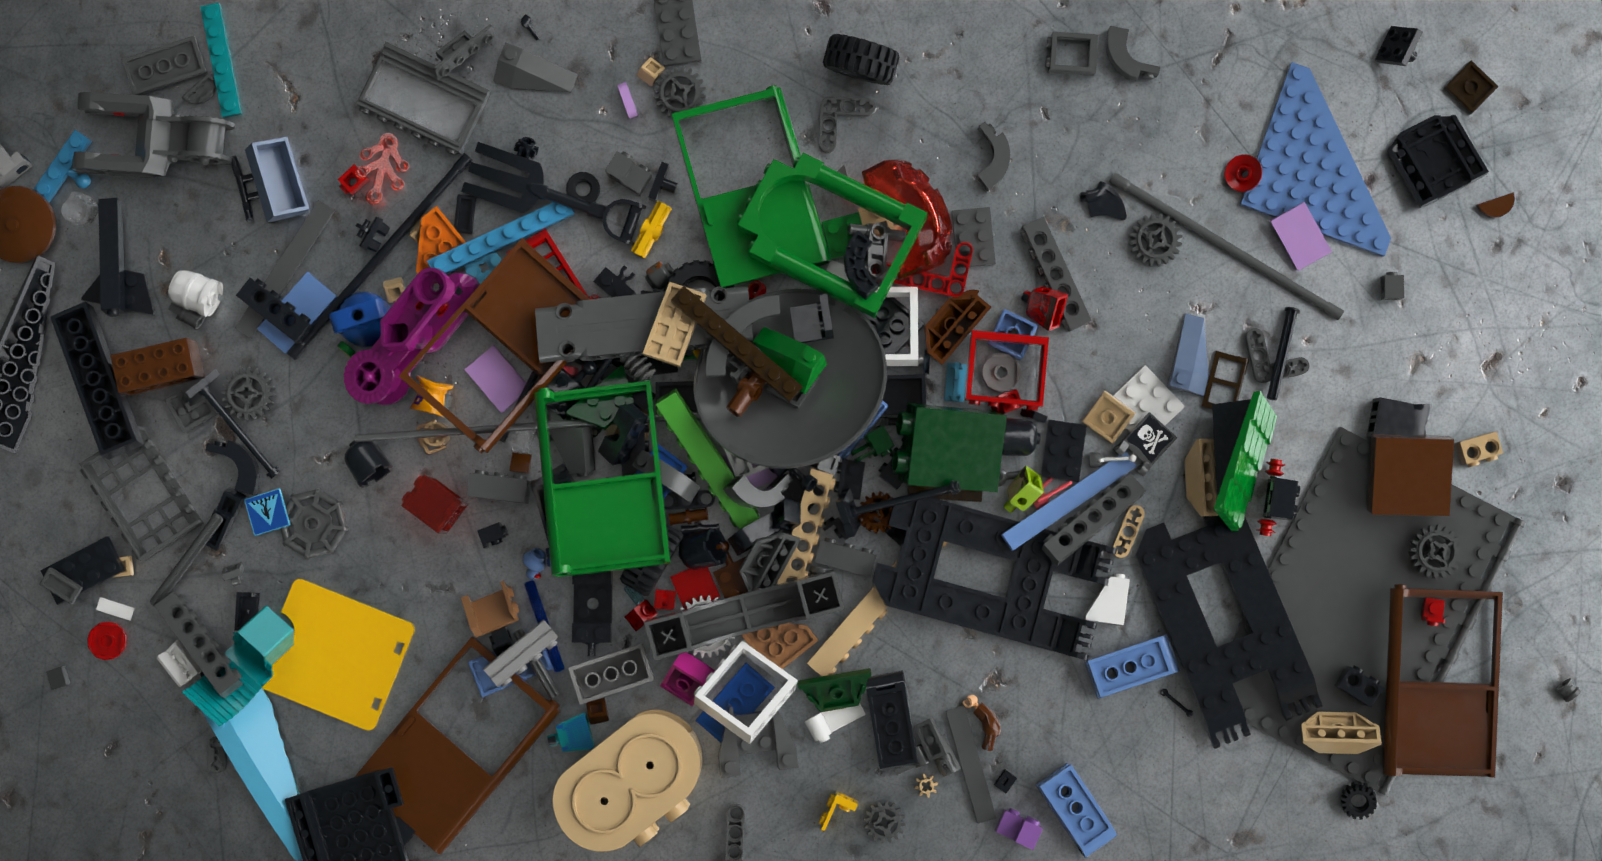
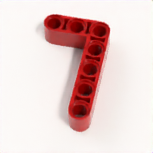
M962 241L957 245L950 276L902 266L905 278L902 280L895 279L893 283L958 297L965 288L973 246L968 241ZM967 245L970 248V253L962 255L959 252V247ZM886 262L888 267L892 265V263ZM963 264L966 270L964 273L958 274L955 271V266ZM873 267L872 273L877 275L876 268ZM921 274L924 281L921 284L915 283L913 280L914 275ZM939 278L943 283L940 288L933 287V279ZM952 283H959L961 290L953 292L950 286Z

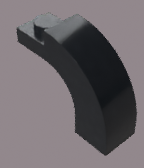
M229 440L227 447H225V443L214 441V444L207 443L206 451L225 455L235 462L238 469V478L234 490L257 495L260 486V469L252 453L244 446Z

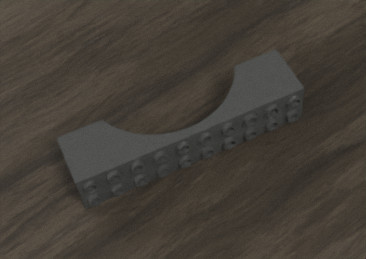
M832 569L647 619L644 625L655 661L749 632L807 620L841 611L845 608L835 571Z

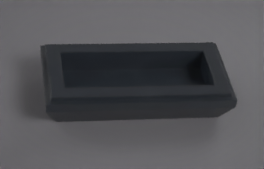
M457 195L454 228L458 233H473L477 199L475 196Z

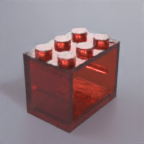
M420 475L413 483L414 489L411 492L408 491L403 496L401 506L438 534H447L469 503L433 476Z

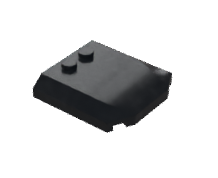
M1434 115L1400 132L1387 150L1419 208L1428 206L1479 180L1489 172L1456 115Z

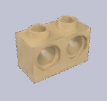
M1497 431L1455 443L1461 465L1468 464V467L1479 465V461L1486 459L1487 462L1498 459L1497 455L1503 454ZM1487 442H1489L1492 445V451L1490 453L1487 452L1485 449V445ZM1468 448H1472L1474 451L1472 458L1467 455Z

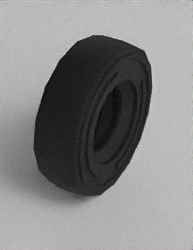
M578 172L569 178L566 184V193L588 202H595L600 194V185L594 175L588 172ZM578 183H588L590 185L589 194L586 196L578 195L576 193Z

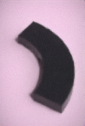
M857 231L847 245L844 256V268L852 287L862 298L867 300L878 290L879 285L870 277L864 267L865 253L871 247L872 241Z

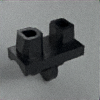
M376 216L369 229L367 227L370 221L365 219L363 225L356 224V227L360 229L357 233L358 237L362 238L366 232L359 246L377 252L381 245L380 242L373 239L376 232L386 236L390 230V227L383 222V219Z

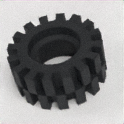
M1358 781V784L1352 782L1351 786H1345L1346 789L1342 790L1340 798L1343 811L1347 813V816L1350 817L1352 815L1353 819L1359 817L1360 820H1363V816L1368 818L1369 814L1374 813V809L1377 807L1375 791L1373 792L1371 786L1368 787L1367 783L1362 785L1360 781ZM1357 794L1363 795L1366 798V803L1360 807L1354 806L1351 803L1352 797Z

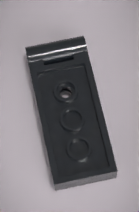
M903 670L871 676L867 680L866 689L880 770L887 771L920 765ZM892 707L894 709L893 712L888 713V708Z

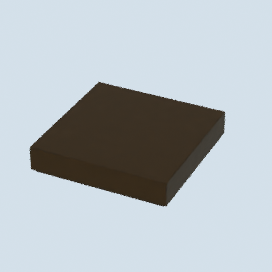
M1471 60L1444 89L1464 109L1472 114L1499 86Z

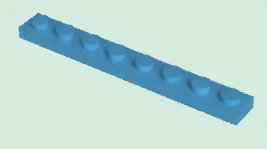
M553 202L429 259L427 263L429 267L441 269L448 274L521 240V238H526L573 216V209Z

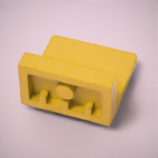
M838 791L834 795L831 794L827 801V807H829L827 813L823 812L819 819L821 831H825L837 804H839L840 809L850 812V810H856L857 800Z

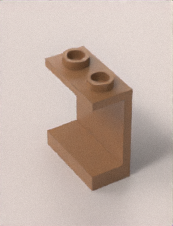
M504 580L500 582L503 590L472 602L468 595L461 597L470 629L476 638L519 621L517 613L520 610L516 601L513 602L512 597L515 596L511 586H507Z

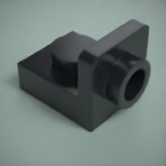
M832 516L824 522L825 527L822 528L824 531L834 525L836 528L833 531L838 538L848 539L839 517L834 519Z

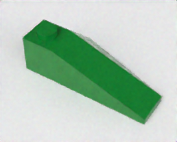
M763 327L753 341L761 352L803 386L800 392L804 395L827 365L824 354L767 327Z

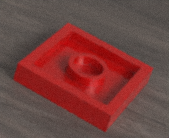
M689 568L670 576L681 604L685 609H687L686 602L691 605L693 604L692 598H695L698 602L701 595L704 600H707L708 595H710L711 601L716 597H721L709 568L698 570Z

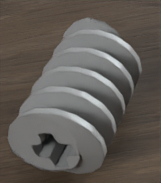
M640 356L620 358V362L625 364L624 368L629 370L628 373L630 376H633L635 382L649 381L656 372L655 368L649 370L652 365L651 362L644 363L647 360L646 356L642 358Z

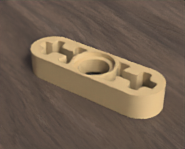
M1133 505L1127 509L1112 547L1121 546L1122 541H1119L1120 537L1124 540H1130V543L1125 542L1123 546L1126 550L1125 553L1121 552L1119 555L1117 550L1114 555L1115 557L1124 558L1129 554L1145 515L1141 506ZM1138 509L1140 517L1134 519V523H1137V526L1132 523H1126L1127 519L1129 521L1132 520L1133 515L1130 512ZM1124 527H1132L1133 535L1131 537L1124 536Z

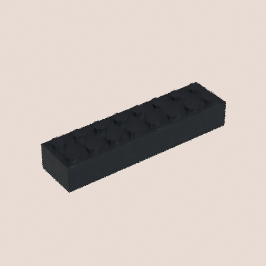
M83 302L50 316L100 455L110 460L144 445L127 396L118 393L110 357L111 353L94 307L87 302Z

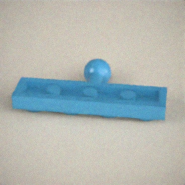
M74 130L33 190L42 194L50 203L68 176L75 180V184L79 188L85 189L89 187L91 183L90 177L87 174H79L72 170V159L74 152H85L92 141Z

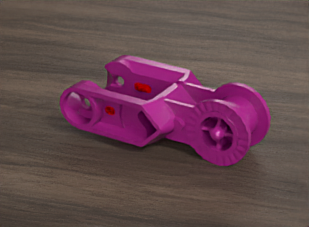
M429 267L421 270L381 319V336L373 347L357 352L347 362L344 372V383L349 395L358 402L365 404L392 405L403 399L407 394L409 386L398 376L479 287L480 283L477 279L462 273H454L447 276L445 272L438 268ZM435 283L439 284V289L437 291H434L433 289ZM458 287L462 289V293L460 295L456 294V290ZM462 312L425 354L442 349L468 314ZM415 366L408 373L410 377L411 371L415 368Z

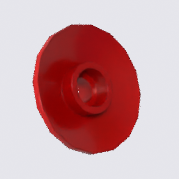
M1241 154L1235 156L1229 161L1225 169L1227 184L1238 192H1247L1254 189L1262 179L1263 171L1261 164L1251 155ZM1248 171V176L1244 178L1242 176L1243 173Z

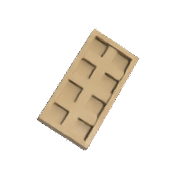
M669 282L643 355L680 367L696 323L671 302V299L683 286ZM687 288L701 301L705 302L707 297L705 293Z

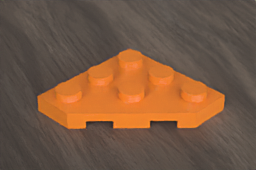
M437 206L421 218L416 264L417 274L421 270L429 268L427 260L466 243Z

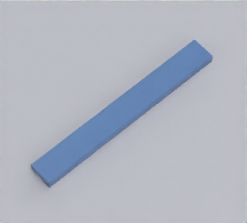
M1125 451L1122 456L1118 455L1117 457H1129V454ZM1130 460L1109 461L1001 534L1011 551H1013L1137 467L1136 464Z

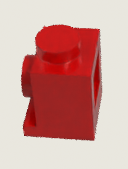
M355 164L337 179L341 183L339 187L345 194L350 192L352 195L358 192L366 183L370 182L368 177ZM356 179L357 182L351 185V180Z

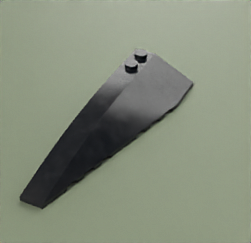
M38 255L0 330V448L14 454L17 453L32 416L30 408L32 402L34 403V391L43 347L44 328L47 322V309L50 303L49 297L56 265L55 262Z

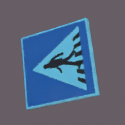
M280 488L244 499L254 536L291 525Z

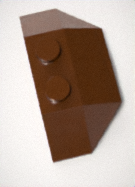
M978 295L948 298L924 326L927 353L943 365L991 309V306Z

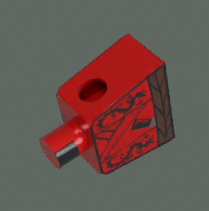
M1039 287L1032 290V292L1026 290L1022 294L1021 300L1028 303L1027 316L1047 331H1050L1060 326L1068 294L1047 287Z

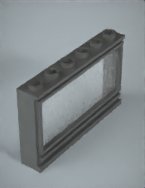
M385 42L358 101H356V104L360 107L359 110L368 115L370 113L376 114V118L382 122L387 123V121H391L394 123L393 126L399 130L404 131V129L412 131L411 135L416 138L429 139L428 143L433 146L446 147L445 151L450 154L456 155L458 153L462 155L491 95L490 91L452 72L437 80L433 69L435 64Z

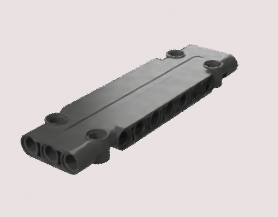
M748 286L734 288L715 287L713 290H708L707 288L693 289L705 293L707 297L704 303L724 320L742 306L750 303ZM665 292L581 300L573 305L562 303L554 307L535 308L540 363L561 360L572 362L576 359L593 361L643 355ZM719 294L725 296L722 301L715 300V297ZM563 311L570 312L567 317H561V313ZM696 324L687 350L710 348L713 337ZM752 324L741 333L749 341H753ZM572 348L573 352L571 354H564L565 349Z

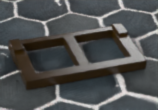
M1215 351L1201 406L1212 409V404H1215L1208 402L1213 383L1236 388L1233 401H1238L1249 359ZM1219 358L1242 364L1237 383L1214 377Z

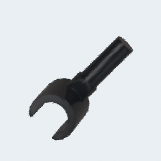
M525 14L521 19V25L530 31L537 41L540 37L533 27L530 26L533 19Z

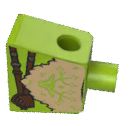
M1025 465L1007 489L1008 501L1003 505L1004 508L1010 513L1016 508L1022 511L1029 508L1044 493L1041 476Z

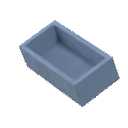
M288 137L251 143L245 149V153L266 221L272 222L305 214L309 210V205Z

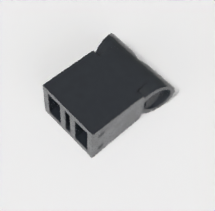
M1382 397L1374 398L1366 436L1371 437V434L1401 435L1405 437L1426 435L1425 425L1430 418L1432 404H1412Z

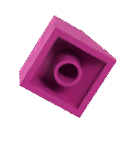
M687 652L681 653L671 666L660 687L693 706L694 692L699 686H704L708 675L711 672L714 673L715 670Z

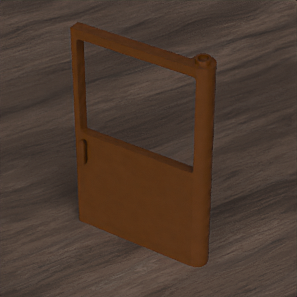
M521 238L398 377L474 442L473 447L481 454L483 452L488 453L535 400L534 393L538 392L540 388H545L567 364L564 360L540 363L535 308L554 307L562 303L573 305L577 301L590 300V298L532 248L524 238ZM563 311L561 317L569 316L570 312ZM462 312L470 315L539 376L536 384L486 440L474 433L408 374ZM565 349L564 354H571L573 352V349Z
M1394 584V588H1390L1383 775L1402 776L1403 774L1495 778L1503 592L1406 588V585ZM1403 597L1493 599L1491 682L1489 684L1400 681Z
M473 636L356 774V776H360L376 770L393 767L404 805L393 808L396 818L400 817L416 831L414 833L438 854H442L561 711L559 703L552 698L549 701L517 673L510 677L514 684L545 709V714L493 776L486 772L418 712L471 647L490 663L497 658L495 654Z

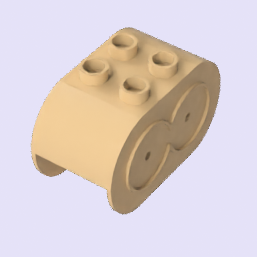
M652 709L634 716L575 762L558 779L553 792V809L557 822L563 832L577 845L592 851L605 852L624 847L632 840H634L638 847L644 845L658 833L657 831L660 828L655 823L658 819L665 816L671 823L687 811L691 805L686 797L694 789L703 765V751L697 734L685 720L665 710Z

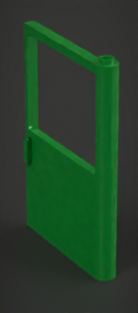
M777 85L769 86L763 91L672 113L671 115L719 286L723 288L781 272L751 258L748 248L751 241L756 239L738 230L737 219L747 209L746 202L750 196H754L756 185L701 198L679 121L765 99L767 102L774 101L793 165L796 158L801 157L782 89L777 87ZM791 181L774 188L765 197L759 212V222L764 233L773 242L778 244L779 248L816 266L830 263L831 257L809 182Z
M651 381L558 392L550 391L549 388L538 389V392L534 393L551 575L553 577H565L671 564ZM647 392L655 465L654 472L561 484L553 483L546 411L547 403Z

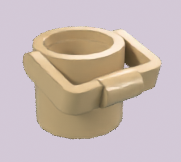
M435 419L417 426L416 430H421L423 427V430L448 428V426L436 422ZM451 436L417 439L424 452L430 455L446 449V444ZM427 445L439 448L429 451Z

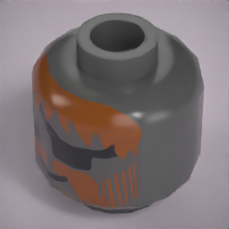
M658 261L647 269L645 279L653 289L661 290L666 286L667 279L674 273V270L669 263L665 265L663 262Z

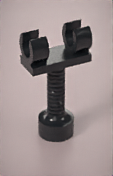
M769 468L778 477L789 471L801 481V487L808 492L812 491L818 482L812 475L806 476L797 468Z

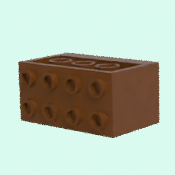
M189 338L177 339L110 355L118 393L128 396L190 383L205 377L198 343Z

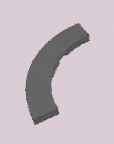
M779 295L752 301L739 308L725 321L741 334L748 326L755 322L773 316H780ZM714 338L707 355L706 377L726 376V362L729 351Z

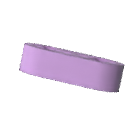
M627 83L618 84L617 86L629 119L638 116Z

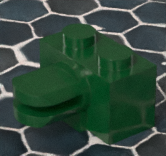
M883 425L864 436L867 444L852 451L851 455L854 456L869 448L870 451L854 459L856 463L872 454L874 457L881 455L883 458L893 452L892 448L895 445Z

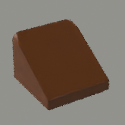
M513 452L509 471L530 474L532 454Z
M605 698L586 703L588 719L591 725L609 721Z

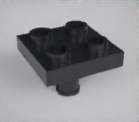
M1391 26L1375 60L1382 64L1407 66L1408 62H1413L1416 59L1414 56L1417 57V52L1414 49L1423 32L1417 28Z

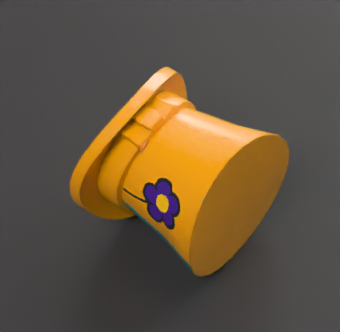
M416 376V379L420 382L419 385L445 406V395L454 385L437 383ZM418 394L410 406V409L444 417Z

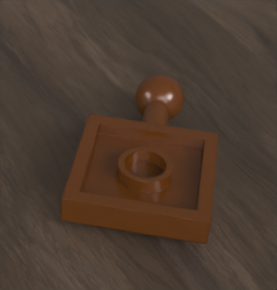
M725 540L726 542H721V545H716V549L722 548L723 551L727 550L726 566L714 571L713 574L724 598L747 593L748 590L739 571L746 557L733 562L728 552L730 545Z

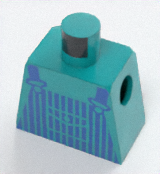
M586 712L556 725L557 733L547 736L549 746L552 747L560 744L562 752L595 748Z

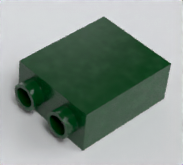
M907 403L906 412H899L897 417L896 430L898 435H903L902 451L895 450L893 454L892 471L894 474H899L898 479L907 485L942 487L950 485V481L954 480L959 482L960 489L998 492L1007 415L989 410Z

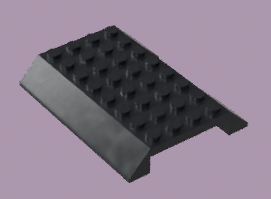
M393 767L376 770L285 799L303 861H409L393 809L394 807L404 805Z

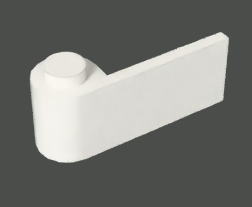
M859 703V706L820 712L804 722L814 741H819L821 744L830 739L829 735L832 732L866 714Z

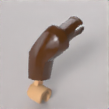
M969 695L963 701V705L966 708H971L972 706L975 708L973 713L982 722V728L985 733L981 747L986 750L989 743L987 751H993L996 737L1001 734L1000 722L996 714L982 702L979 705L977 697Z

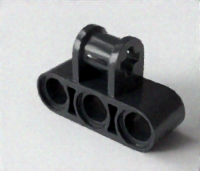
M695 472L684 474L696 483ZM698 490L692 503L686 506L682 503L681 497L673 492H669L667 496L673 498V504L669 507H664L665 510L708 508L715 503V496L709 490ZM708 493L711 495L712 501L709 504L701 502L703 494Z

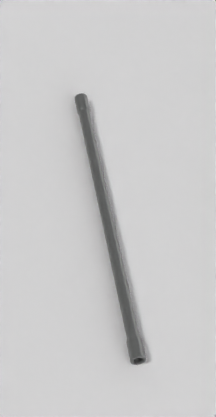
M1115 172L1109 182L1127 191L1166 216H1169L1171 219L1314 304L1336 320H1339L1343 315L1344 310L1331 302H1327L1135 186Z

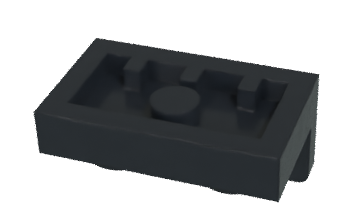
M843 458L842 462L838 463L837 473L840 474V480L835 481L834 492L838 493L837 497L840 496L842 490L850 488L853 499L860 500L865 462L859 461L856 463L855 460Z

